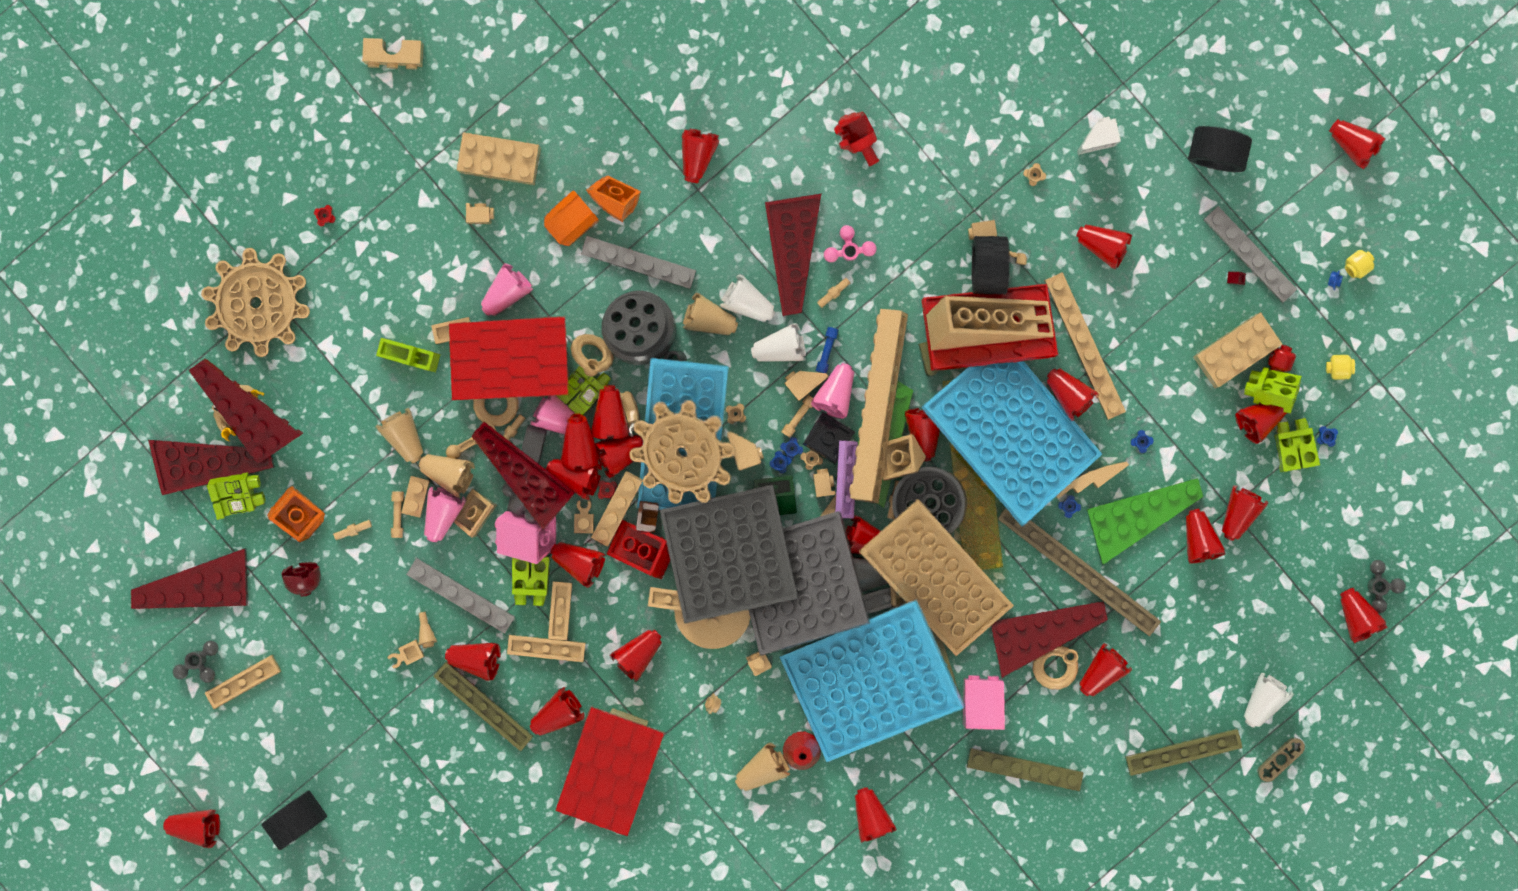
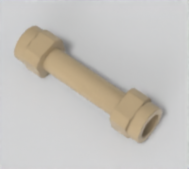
M807 394L802 401L803 405L790 423L786 424L781 432L791 438L796 431V426L808 409H812L811 402L813 397Z
M392 492L391 501H394L391 538H403L401 501H404V492Z

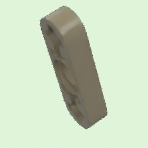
M1298 738L1287 740L1259 766L1257 770L1259 778L1265 782L1273 781L1304 752L1305 745L1303 741ZM1293 742L1299 743V750H1292L1290 754L1293 756L1290 758L1284 750L1290 751L1293 748L1291 745ZM1280 754L1286 757V762L1283 765L1276 763V757ZM1272 762L1273 765L1278 768V770L1276 771V769L1273 768L1269 772L1271 774L1269 777H1263V770L1265 768L1269 770L1272 767V765H1270V763Z

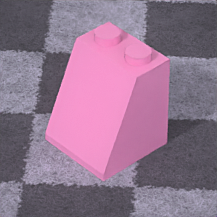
M506 511L496 519L495 543L497 545V553L538 564L550 553L553 545L556 544V516L544 530L537 522L530 523L526 521L524 515H517L512 511Z
M968 675V679L964 678L963 703L965 706L963 708V726L966 729L1005 730L1004 681L999 679V676H988V679H980L978 675Z

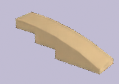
M1121 462L1086 472L1073 480L1055 498L1059 499L1071 489L1075 493H1079L1091 483L1096 488H1099L1129 464Z

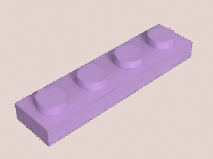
M839 441L835 512L840 511L842 518L854 519L855 500L850 498L849 489L850 485L853 484L854 476L852 471L857 459L855 452L858 442Z

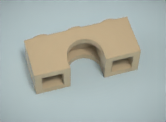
M363 38L362 61L368 64L367 67L379 68V65H387V68L398 69V66H406V69L410 70L423 67L424 44L422 41L402 40L400 51L390 55L386 53V42L383 39Z

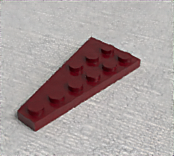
M821 194L765 202L782 316L802 313Z
M206 358L188 370L257 464L303 434L299 429L296 430L289 425L286 419H281L277 416L273 409L252 393H247L239 387L240 384L235 380L232 381L226 377L222 370Z
M483 422L471 436L543 530L575 494L574 491L486 422Z
M148 440L161 495L207 485L210 479L242 475V473L247 472L251 474L275 468L272 455L257 464L246 447Z
M246 548L132 589L131 609L247 606Z
M1104 601L997 620L991 625L1001 679L1054 651L1063 644L1076 639V637L1085 632H1089L1107 622Z

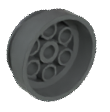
M631 291L619 296L608 306L602 319V336L605 344L619 360L632 365L650 364L651 358L660 359L671 348L676 335V322L672 311L663 299L647 291ZM630 303H637L634 309H628ZM655 308L652 314H646L647 309ZM616 316H622L620 322H614ZM639 320L640 325L633 328V322ZM659 326L655 333L650 332L651 327ZM625 333V339L618 341V336ZM638 339H644V343L641 346H636Z
M939 467L920 468L916 473L905 475L895 488L892 499L895 519L909 508L910 501L916 502L919 499L949 534H952L964 520L967 511L966 492L957 477L945 469ZM937 479L943 483L941 490H937L934 487V482ZM917 483H922L924 486V491L921 494L915 490ZM949 494L955 497L953 505H949L946 501V497ZM930 497L934 498L937 502L935 508H930L927 504ZM942 512L947 513L949 516L947 523H943L940 520Z

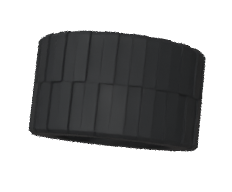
M1198 126L1194 130L1188 159L1194 164L1226 172H1244L1247 166L1252 138L1234 130L1212 126Z
M1006 236L974 237L972 247V290L974 294L1007 293L1010 252L1009 241Z
M308 790L261 823V826L278 850H282L327 818V814Z

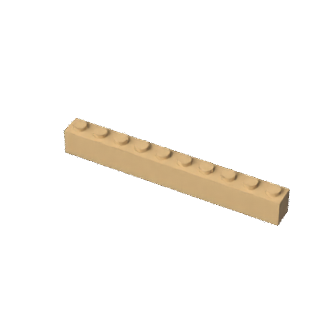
M880 309V314L877 315L876 319L878 327L877 333L874 334L873 338L875 346L874 352L871 353L870 357L872 365L867 376L869 384L864 395L866 403L861 414L863 421L858 433L860 440L855 452L857 459L852 471L854 476L853 484L850 485L849 489L850 498L857 501L879 503L908 314L900 310Z

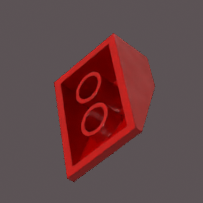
M622 520L606 553L639 571L661 580L670 563V555L665 538L652 532L636 530V525Z

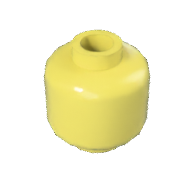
M1358 250L1346 259L1345 270L1352 278L1361 279L1374 269V257L1368 251Z
M1332 355L1330 362H1326V373H1330L1331 378L1334 380L1350 379L1352 374H1355V361L1349 355Z

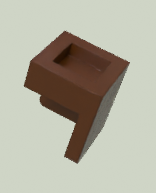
M640 501L636 530L655 533L658 503Z

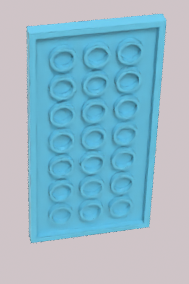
M651 358L645 422L649 424L655 423L656 415L653 407L658 402L665 403L671 412L677 414L681 411V406L685 401H693L696 405V415L700 420L706 421L712 416H717L721 419V428L716 432V437L721 442L728 366ZM685 447L678 449L682 456H687ZM641 462L640 479L642 480L649 470L648 466ZM711 481L708 484L710 499L716 497L717 482ZM642 482L638 493L637 508H639L640 501L658 503V510L697 502L698 499L693 492L686 491L683 494L682 501L674 504L669 501L667 486L658 484L654 488H647Z

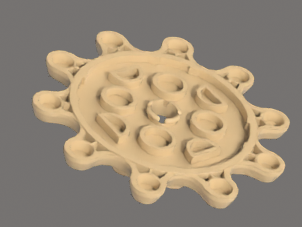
M247 248L243 251V262L240 266L233 267L223 260L216 264V271L221 276L219 286L203 288L201 292L202 298L213 302L216 306L215 313L205 320V326L209 330H216L221 327L227 330L228 339L225 343L227 350L231 352L237 351L242 343L250 342L254 346L255 354L259 357H265L269 352V342L273 338H279L288 345L294 343L296 336L290 328V322L294 318L304 319L309 316V307L298 303L295 298L297 291L305 287L306 279L302 275L294 277L284 275L283 267L286 263V258L283 254L277 253L268 263H261L257 258L256 251L252 248ZM256 297L262 301L258 308H254L251 304L252 299Z
M685 401L681 406V411L677 414L671 412L665 403H656L653 407L656 415L655 423L649 424L639 420L633 426L634 431L644 440L642 447L633 448L630 451V458L634 462H643L648 466V474L643 478V484L647 488H654L658 484H664L669 491V501L674 504L682 501L683 494L686 491L693 492L700 502L705 503L709 501L710 491L708 484L711 481L718 482L721 485H726L730 482V474L722 468L720 462L723 458L732 457L735 453L733 444L722 443L716 437V432L722 425L721 419L717 416H712L706 421L700 420L696 415V405L693 401ZM685 447L687 456H682L678 449Z

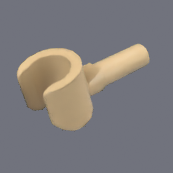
M1009 251L1010 256L1016 258V264L1026 265L1027 257L1025 254Z

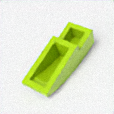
M381 338L376 356L436 373L441 354Z

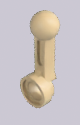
M487 423L489 426L496 430V428L492 424ZM471 437L459 445H450L446 449V455L449 458L458 459L461 452L477 443Z

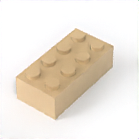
M463 132L457 171L462 174L535 185L541 147L537 144Z
M1257 313L1194 355L1193 358L1212 386L1219 388L1274 351L1282 343L1262 313Z

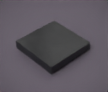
M822 412L803 445L836 464L839 456V441H850L855 431Z

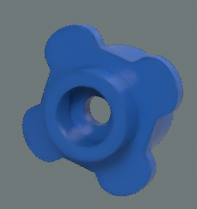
M1340 270L1338 272L1332 271L1328 286L1333 287V290L1341 286L1343 276L1340 275Z
M1321 426L1317 443L1333 447L1336 444L1337 429H1328L1326 426Z
M1140 430L1137 432V436L1131 439L1130 443L1132 446H1136L1140 453H1145L1154 440L1146 435L1145 431Z
M795 437L790 438V441L782 443L780 446L781 450L786 453V457L789 456L791 459L803 452V448L798 445L797 438Z
M782 451L775 452V457L770 461V466L783 474L787 471V466L792 463V459L789 456L783 455Z
M1068 495L1066 500L1059 502L1058 508L1063 510L1065 517L1071 518L1076 511L1081 510V505L1077 504L1073 495Z

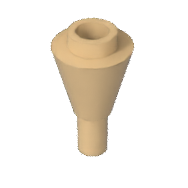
M426 612L418 613L420 620L418 645H422L423 648L433 647L437 639L428 624Z

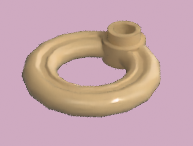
M583 334L577 336L572 341L570 348L572 357L584 369V373L587 376H595L598 372L606 371L612 366L614 355L602 338L592 334ZM584 345L597 347L602 352V360H588L582 353V347Z
M518 397L506 398V411L500 415H492L486 411V399L473 400V409L476 416L482 422L492 424L494 427H501L510 423L519 409Z
M1060 646L1033 661V673L1036 680L1042 686L1051 690H1060L1068 687L1075 680L1078 673V654L1073 649ZM1068 653L1074 654L1072 660L1067 659ZM1051 656L1062 657L1067 664V670L1060 678H1051L1045 673L1044 663Z

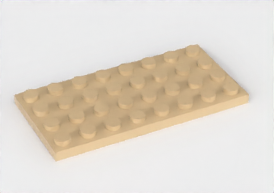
M919 499L860 550L861 554L906 603L917 599L930 629L955 656L961 653L1014 606Z

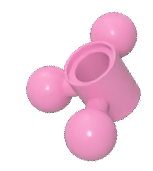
M845 225L840 229V237L845 240L842 250L829 247L824 251V258L827 262L831 263L835 262L838 257H843L846 261H853L861 253L865 256H873L877 251V247L871 241L865 242L862 247L852 243L855 231L853 227ZM847 247L855 249L856 254L853 257H848L845 254Z

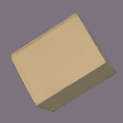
M472 489L466 497L465 505L454 523L470 537H476L497 505Z

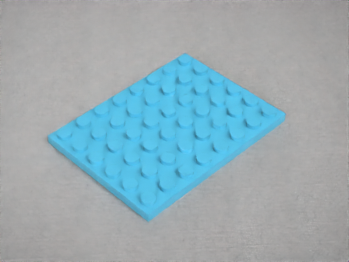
M1024 361L967 367L921 407L1021 526L1033 518L1102 455L1076 422L1068 418L1060 403Z
M917 599L869 619L870 624L827 636L780 656L826 762L965 707Z

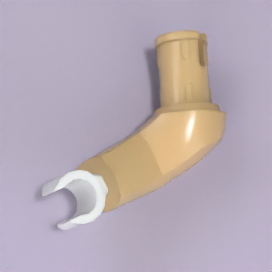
M620 392L631 437H633V426L636 421L640 420L637 403L631 392Z

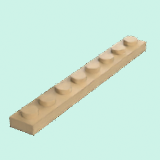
M1063 272L1046 279L1045 284L1048 286L1050 295L1093 389L1100 394L1098 400L1107 420L1125 413V408Z

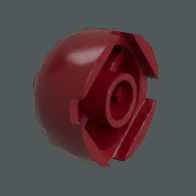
M315 562L298 563L300 567L294 569L293 566L285 568L281 572L285 588L293 594L300 595L301 597L309 596L320 584V568Z

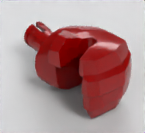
M862 111L842 116L834 127L836 135H840L843 139L839 143V147L849 150L852 154L862 152L868 166L879 162L880 160L872 148L873 143L877 141V137L866 114Z

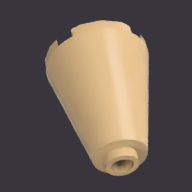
M695 293L692 300L695 301L688 305L683 320V329L721 335L735 333L738 326L736 317L701 294Z
M406 408V413L401 414L399 411L381 421L382 426L377 424L376 429L406 462L411 461V463H415L422 458L423 449L410 408Z
M427 454L419 462L420 471L458 498L461 497L460 493L464 494L473 479L471 468L475 470L474 463L467 460Z
M767 743L736 775L737 779L735 782L739 789L748 791L790 775V773H787L790 770L788 763L780 751L777 753L774 750L776 746L773 743Z

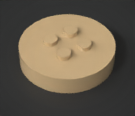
M674 610L677 626L685 638L693 644L707 649H718L731 645L744 634L750 622L749 610L684 624L682 611Z

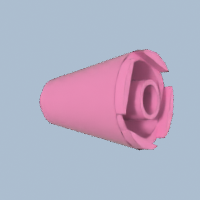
M504 263L481 302V309L488 316H496L533 290V288H530L532 285L521 272L518 271L516 273L512 271L513 266Z
M842 363L834 368L812 399V407L820 412L823 409L827 412V415L834 418L844 419L847 417L854 371L850 365Z
M556 395L548 396L547 399L543 397L533 414L536 418L535 422L531 420L530 424L565 435L567 419L576 413Z
M433 487L429 488L424 535L427 536V540L431 542L443 540L465 505L466 499L464 497L461 500L441 487H438L437 490H433Z

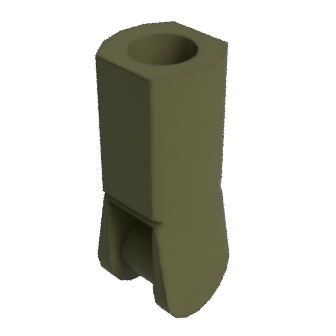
M928 343L918 344L926 375H936L938 370L931 371Z

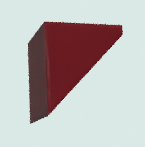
M1228 272L1227 283L1245 285L1246 273Z

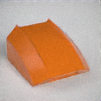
M608 175L596 181L586 190L590 197L605 212L621 222L633 213L641 191Z
M574 190L544 217V227L559 244L565 246L572 245L599 222L596 215Z
M291 486L271 507L267 516L270 521L298 542L309 539L322 524L325 513L301 492Z

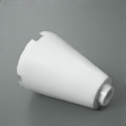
M737 275L738 281L736 283L732 282L722 298L724 303L720 304V307L761 322L770 321L775 314L774 306L743 275Z
M791 324L755 342L754 347L751 348L753 358H756L758 362L806 360L803 357L806 356L804 339L797 332L800 330L798 324Z
M1265 673L1259 675L1244 713L1245 722L1253 728L1263 725L1294 696L1292 691L1290 693L1286 691L1287 686L1270 675L1267 678L1264 677Z

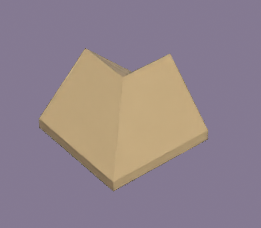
M910 434L888 441L883 481L919 471L926 456L914 435Z

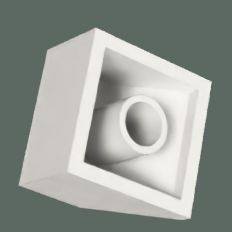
M1110 117L1098 119V122L1091 128L1078 149V155L1115 147L1121 142L1116 119L1110 120Z

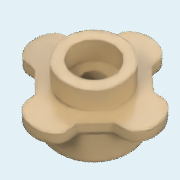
M1038 163L1033 164V167L1025 169L1023 172L1031 186H1036L1037 182L1046 179V174L1043 173Z
M742 404L726 407L729 417L727 419L728 423L734 424V422H744L746 420Z
M811 449L800 456L808 470H812L817 464L821 465L823 463V459Z
M715 694L708 697L705 703L706 711L709 714L712 712L717 713L721 705V699L715 696Z

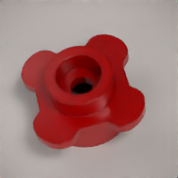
M330 205L314 210L319 226L323 227L327 223L335 222L336 218L332 214V207Z
M604 480L600 481L598 484L600 487L598 497L611 500L617 488V483L615 481L611 483Z

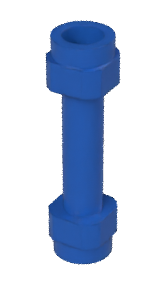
M827 328L825 335L827 339L821 360L817 363L815 371L827 374L829 367L827 363L834 339H837L838 329Z

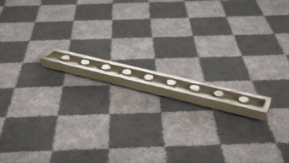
M1006 508L997 518L1149 637L1161 623L1153 614L1031 520L1021 526Z

